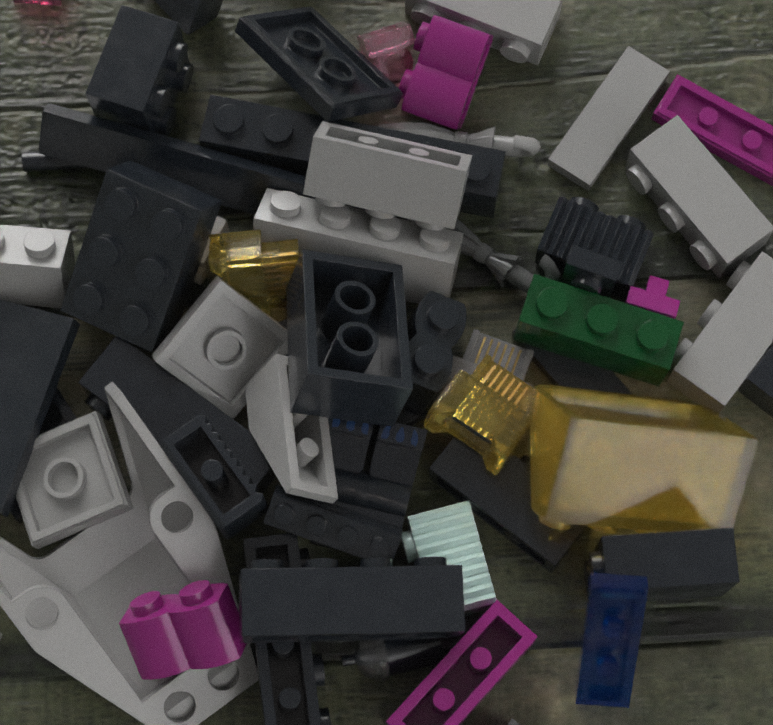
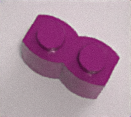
M433 15L430 24L422 22L413 47L414 50L420 52L414 71L406 69L399 85V89L403 93L401 98L404 99L401 110L455 130L461 129L494 35L437 15Z
M199 580L183 587L179 594L161 595L159 591L141 594L130 602L129 608L119 622L138 672L143 680L161 679L177 675L189 669H209L228 664L240 659L247 643H240L239 611L228 583L210 584L208 580Z

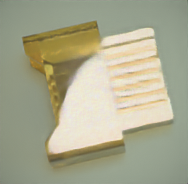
M261 229L210 234L209 266L211 272L220 276L226 283L271 318L272 308L286 307V287L300 256L298 239L263 242Z
M486 354L471 375L461 369L456 373L431 406L423 425L433 434L450 433L481 454L486 470L494 475H498L529 431L534 418L528 414V411L538 398L541 389L538 387L534 389L492 361V357Z

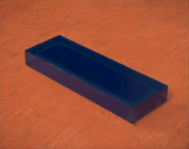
M591 573L575 689L576 704L629 708L648 594L646 576Z

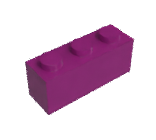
M496 600L386 721L387 725H461L534 644L538 636L502 603Z

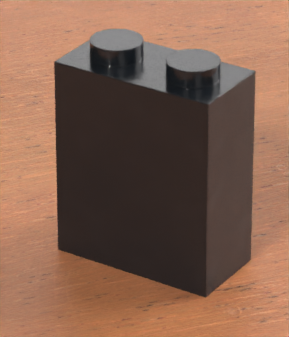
M730 527L602 536L593 552H589V560H584L586 591L595 592L596 605L722 597L740 582L734 529Z

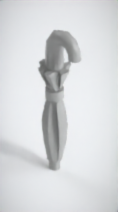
M425 122L378 125V127L506 151L505 156L531 157L537 154L541 148L540 142L532 137L495 135V126L468 134V132L455 131L454 133L446 128Z

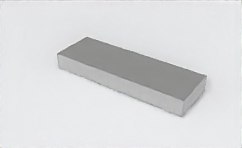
M628 46L551 154L547 166L589 191L660 90L670 71Z

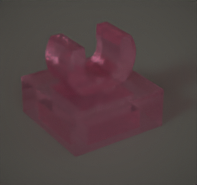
M401 21L357 36L362 54L369 59L374 58L373 65L386 77H389L385 62L390 55H399L404 69L413 68L412 55L404 48L413 45L415 42L410 24Z

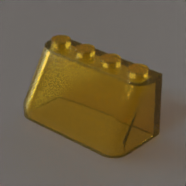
M545 384L534 387L529 407L531 509L539 516V521L542 524L561 530L570 529L571 524L587 525L593 530L608 534L617 533L618 528L633 529L641 534L734 527L759 441L758 438L719 412L692 402Z

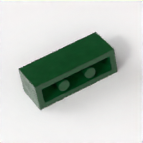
M534 274L513 340L659 387L671 368L684 322Z

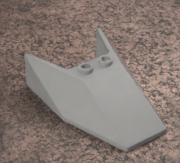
M112 381L104 387L131 480L132 487L129 496L134 509L74 534L42 557H32L0 536V606L36 653L144 725H199L257 682V667L250 643H247L240 659L228 664L209 669H189L177 675L161 679H141L119 625L133 599L150 591H159L161 595L179 594V591L190 583L208 580L210 584L228 583L238 611L239 605L214 521L124 394Z

